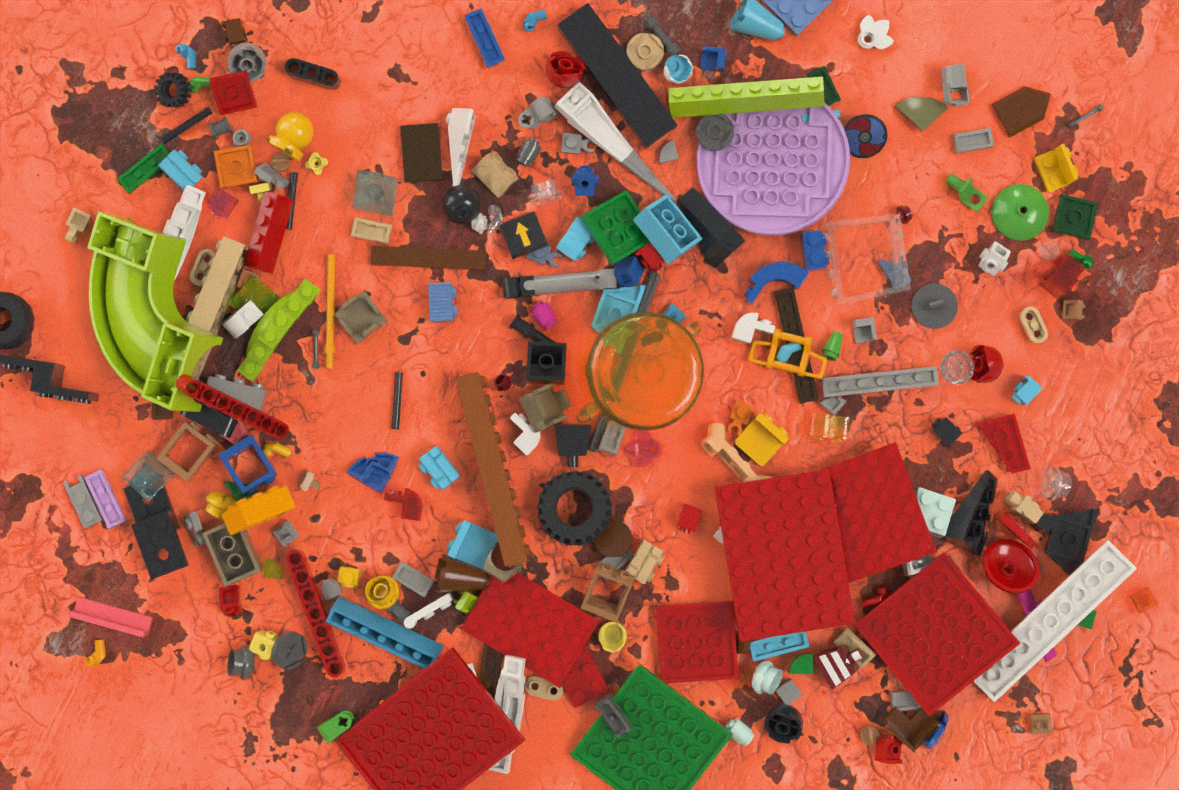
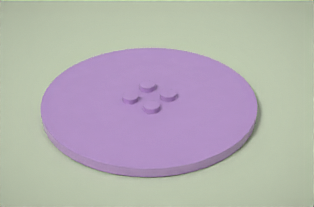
M825 102V107L723 114L731 120L734 127V137L728 147L720 151H710L699 143L697 149V172L701 188L709 203L730 224L753 234L780 236L798 232L813 225L833 208L847 182L850 168V149L842 123ZM809 114V122L803 123L802 115Z

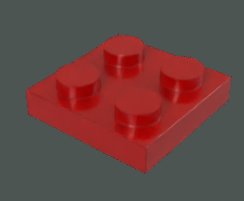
M247 70L209 78L220 115L257 108L258 104Z

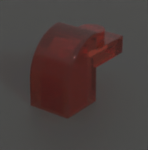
M405 488L404 495H401L402 491L390 490V493H385L384 501L403 503L401 519L422 521L423 501L416 491Z

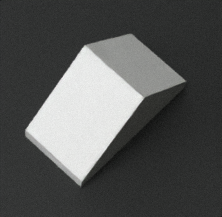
M931 554L902 564L904 574L913 575L919 573L932 562Z

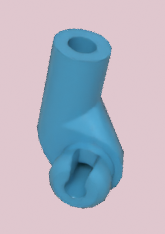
M545 9L529 13L523 22L525 31L532 32L537 21L547 19Z
M178 44L176 52L187 59V69H197L195 50L187 44Z

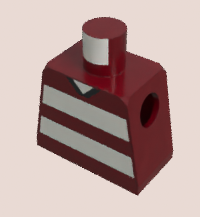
M843 644L820 651L813 658L831 690H833L857 672L859 669L857 661L863 659L864 655L860 648L850 652L847 645Z

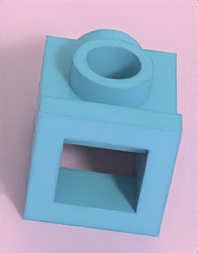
M1029 375L1022 378L1024 382L1020 381L1013 389L1015 392L1012 394L1011 399L1019 406L1020 404L1022 406L1028 405L1042 389Z

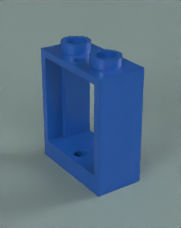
M252 435L218 455L243 496L247 494L251 496L259 491L258 487L265 484L267 486L275 481L274 477L277 476V473ZM253 446L269 472L244 487L228 461Z

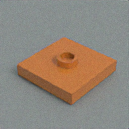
M251 144L214 151L220 189L259 183L258 176L254 174L256 164Z

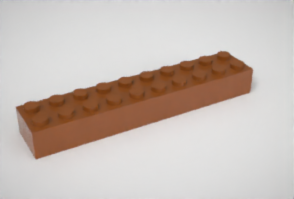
M479 372L457 377L456 382L504 565L509 566L528 561L531 551L529 544L524 543L523 537H526L524 525L520 526L518 518H521L519 506L515 507L513 500L517 499L515 490L509 486L508 481L512 479L509 469H505L503 463L507 462L505 452L503 450L500 451L499 444L502 443L500 433L498 431L495 432L494 425H497L495 414L490 413L489 407L492 406L490 395L485 394L484 388H487L485 376H481Z

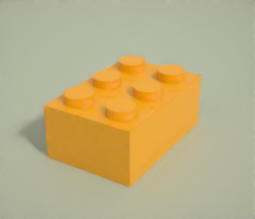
M275 486L264 493L259 492L251 496V498H244L235 502V504L226 507L228 511L221 515L231 536L279 517L296 506L287 486L280 489L278 486Z

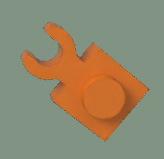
M736 400L729 417L734 421L728 425L727 432H730L731 428L735 426L738 429L736 435L739 436L742 433L741 424H748L755 407Z

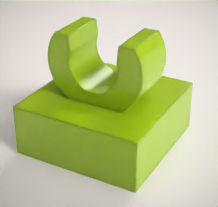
M458 591L462 596L459 601L453 600L456 604L455 608L469 614L479 597L467 591Z

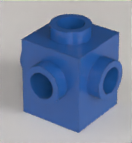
M590 166L576 168L575 174H572L571 186H575V196H594V186H598V175H595V168Z

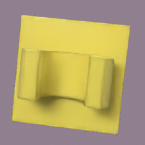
M271 183L249 186L251 194L257 193L259 202H262L264 192L272 190Z

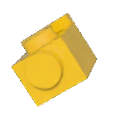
M341 566L338 582L343 587L359 588L362 569Z

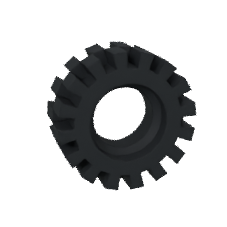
M164 73V75L159 76L160 79L156 80L158 85H154V89H157V92H154V94L159 96L156 99L161 101V105H165V107H182L184 103L189 102L186 98H191L188 92H192V88H188L191 83L186 82L188 80L187 77L181 73ZM171 83H175L177 88L175 97H171L169 93Z

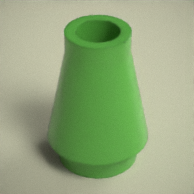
M836 331L832 332V335L821 350L823 352L822 356L827 360L836 361L840 357L843 334Z

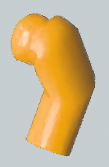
M104 639L94 641L95 652L86 658L88 666L95 667L105 658Z

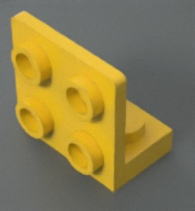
M1064 144L1033 158L1047 193L1068 186L1078 180V169L1072 164L1070 159L1071 152Z

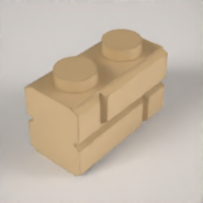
M643 539L625 571L634 575V579L644 585L646 581L650 583L655 575V572H653L655 565L660 566L665 557L662 555L664 551Z

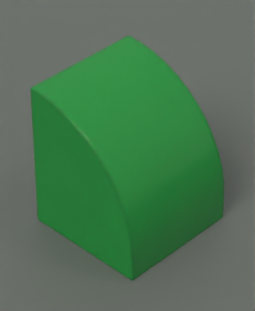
M801 653L795 656L789 664L788 673L813 674V654Z

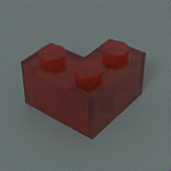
M1069 253L1063 256L1059 255L1053 262L1055 266L1050 270H1046L1041 276L1043 280L1039 285L1056 299L1067 295L1078 282L1077 278L1085 269Z

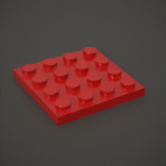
M733 601L655 606L660 676L664 682L670 684L738 679Z

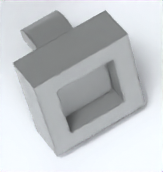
M289 520L273 531L283 547H286L300 536Z

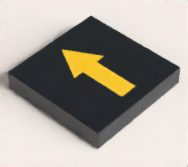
M535 211L499 225L512 259L548 246Z

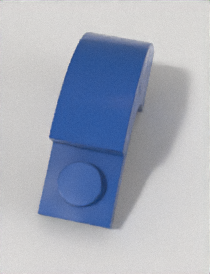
M789 262L768 264L756 271L748 282L753 284L754 287L749 286L744 294L747 297L744 302L752 305L763 286L772 281L784 282L798 290L809 272Z

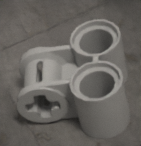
M542 96L533 101L530 107L519 115L518 122L523 128L534 129L543 122L546 123L556 118L559 112L554 108L550 97L545 98ZM528 116L532 118L530 119V123H527V121L529 120Z

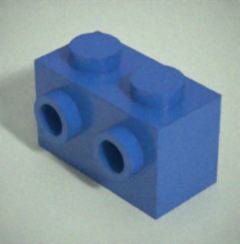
M822 230L802 232L800 239L804 269L808 272L825 270L827 268L826 265H829L828 253L824 251V246L827 245L826 235H822Z

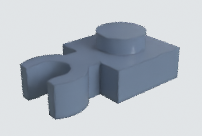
M546 246L528 253L527 259L541 265H545L546 261H548L552 267L558 268L559 265L554 263L553 259L555 257L562 259L563 256L557 252L550 253L552 247Z

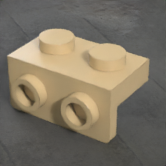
M494 152L485 155L472 170L498 198L519 179L515 171L508 167L502 158Z

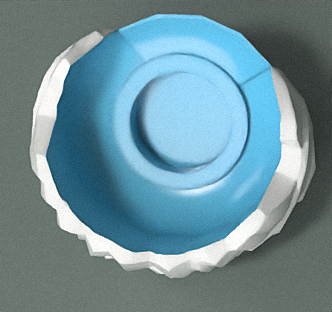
M673 55L666 60L664 76L667 81L680 84L690 78L693 66L687 56Z

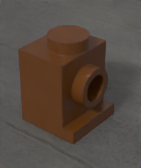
M240 18L221 21L222 26L227 30L224 31L225 40L230 43L232 49L240 43L247 42L244 23Z

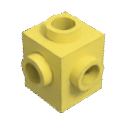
M265 630L255 632L249 649L251 652L258 654L257 657L260 659H272V648L278 639V634Z

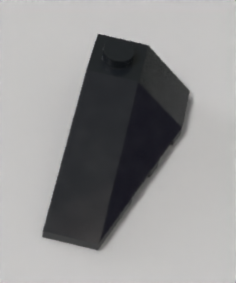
M694 187L679 199L687 220L703 238L698 242L702 255L716 269L742 246L745 240Z
M986 470L952 515L946 535L944 536L952 545L977 556L981 555L987 539L988 532H984L986 520L990 521L989 505L994 501L998 480L990 471Z

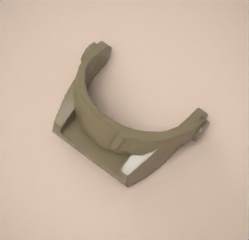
M491 547L488 551L489 554L483 571L505 583L518 571H521L523 564L520 562L514 569L508 571L497 569L491 561L496 548Z

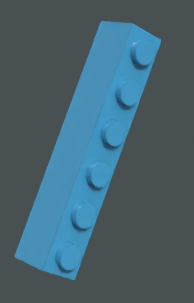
M341 596L333 604L326 620L327 623L424 669L438 659L444 646Z

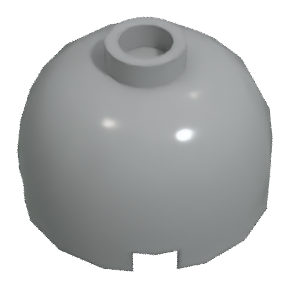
M244 42L231 49L228 57V70L230 73L247 70L250 82L258 80L264 75L266 57L260 47L250 42Z

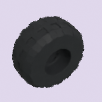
M0 292V312L8 310L12 315L11 326L3 332L0 331V349H13L21 346L29 339L34 329L35 318L31 306L22 297L10 292Z

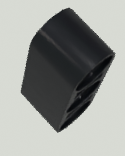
M296 58L288 59L285 63V71L293 79L329 90H335L340 86V77L332 69ZM293 65H299L297 72H290V68ZM316 70L317 75L314 78H309V72ZM329 76H335L336 78L333 83H326Z
M197 400L195 401L202 404L200 412H180V415L227 438L231 437L238 423V420Z

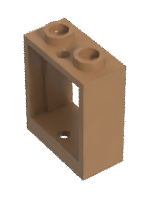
M193 421L191 423L184 422L156 458L186 482L193 480L219 446L215 443L216 439L209 433L203 434L199 431L201 427ZM187 430L208 445L189 471L168 455Z
M599 562L581 609L617 623L635 576L627 571H621L609 564ZM599 575L625 585L618 605L591 595Z

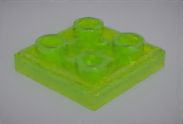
M253 274L228 301V304L238 311L251 299L261 312L265 314L281 298ZM261 316V317H260L255 323H253L252 325H254V326L256 327L257 324H258V322L261 320V318H262L263 316Z

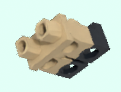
M1014 491L1006 496L1004 502L1011 506L1009 511L1017 514L1040 533H1049L1060 518L1055 513H1044L1036 502L1030 501L1032 498L1028 495H1020Z

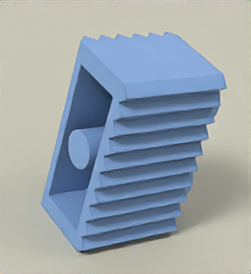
M451 282L428 283L430 322H454V317H457V306H453V298H457L456 287H452Z

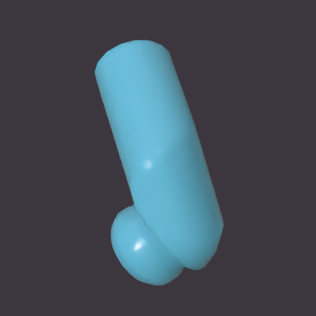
M792 342L781 346L776 359L785 363L793 352L801 350V345Z

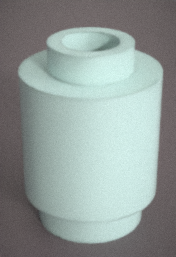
M738 718L729 720L725 726L733 733L731 738L739 745L747 746L754 737L752 729Z

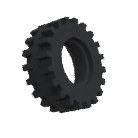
M562 472L561 475L551 478L552 480L544 485V490L539 494L540 499L539 504H537L538 518L544 530L556 541L570 546H582L600 537L603 531L607 529L609 520L612 517V502L604 485L597 478L586 472ZM572 490L587 494L592 503V513L589 519L578 526H569L563 523L557 513V503L560 497Z

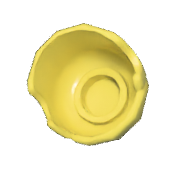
M610 621L605 623L599 630L598 640L605 651L613 653L619 651L626 644L627 632L621 623Z

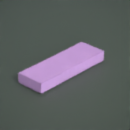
M100 469L84 477L107 528L111 529L126 522L127 519L104 470Z

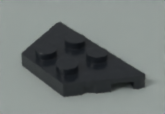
M1098 509L1059 514L1057 516L1060 518L1050 530L1044 552L1069 576L1084 561Z

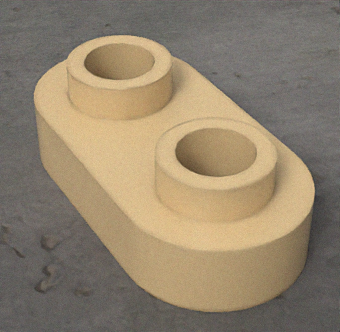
M203 249L198 253L190 273L192 283L202 287V280H199L198 276L200 274L207 276L210 270L208 268L209 262L206 263L205 258L210 256L212 259L216 256V253L210 249Z
M1034 307L1024 308L1019 314V319L1028 339L1035 344L1044 342L1048 337V331L1039 311ZM1027 313L1032 316L1031 320L1026 319ZM1035 331H1038L1040 334L1038 338L1034 336Z
M531 676L526 681V691L532 696L548 700H558L563 695V686L558 688L542 677ZM532 683H537L538 689H532ZM552 687L557 689L556 694L550 693Z

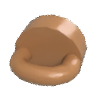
M276 153L271 159V165L276 171L285 172L290 168L291 161L286 154Z
M870 725L863 727L860 731V739L866 745H875L877 737H880L879 731Z

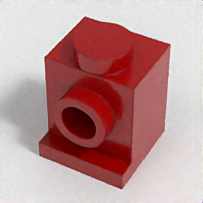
M651 242L635 253L637 259L639 257L642 258L640 262L646 269L650 268L651 271L656 273L663 267L664 259Z
M893 734L877 737L875 760L886 764H902V760H900L902 741L896 739L897 737Z

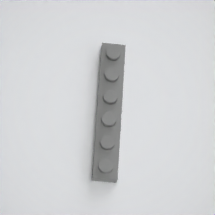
M937 366L821 379L823 398L939 385Z

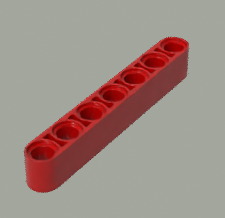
M183 374L176 380V388L187 396L272 437L284 439L289 433V427L286 423L198 379Z
M293 550L286 556L288 568L325 670L329 676L338 677L346 668L332 626L326 622L328 615L307 557L303 551ZM295 553L299 554L301 558L298 564L292 561V556ZM301 571L307 574L305 582H301L298 578ZM306 590H311L314 593L312 600L306 599ZM313 608L320 610L319 618L312 616L311 611ZM320 626H324L327 629L326 636L319 635L318 628ZM327 644L334 648V652L331 655L325 652L324 648ZM332 663L340 665L338 673L332 671Z

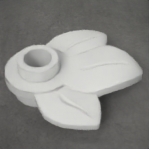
M870 15L866 16L860 24L859 45L865 49L872 47L885 49L894 42L890 36L886 35L889 29V20L874 22ZM864 37H869L870 42H865Z

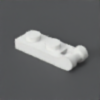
M449 592L408 616L404 620V626L409 629L413 628L417 624V620L422 617L425 620L435 615L433 611L439 607L441 610L452 605L450 601L454 599Z

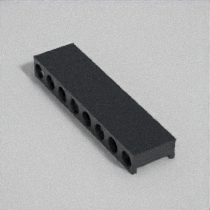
M589 3L557 24L558 31L574 53L584 62L585 68L645 150L677 128L678 125Z

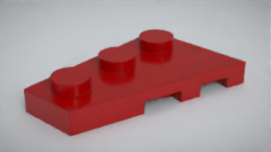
M1015 413L977 423L1011 474L1031 469Z

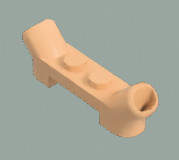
M712 423L708 426L707 437L701 441V445L711 458L718 454L742 482L771 478L770 476L756 475L752 471L750 464L744 461L738 455V451L725 441V426L722 423Z

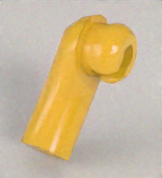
M266 443L262 450L266 456L270 457L274 451L286 458L289 457L292 449L279 443Z

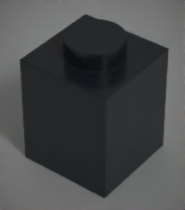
M947 417L937 418L931 424L933 428L930 432L945 447H950L962 434Z

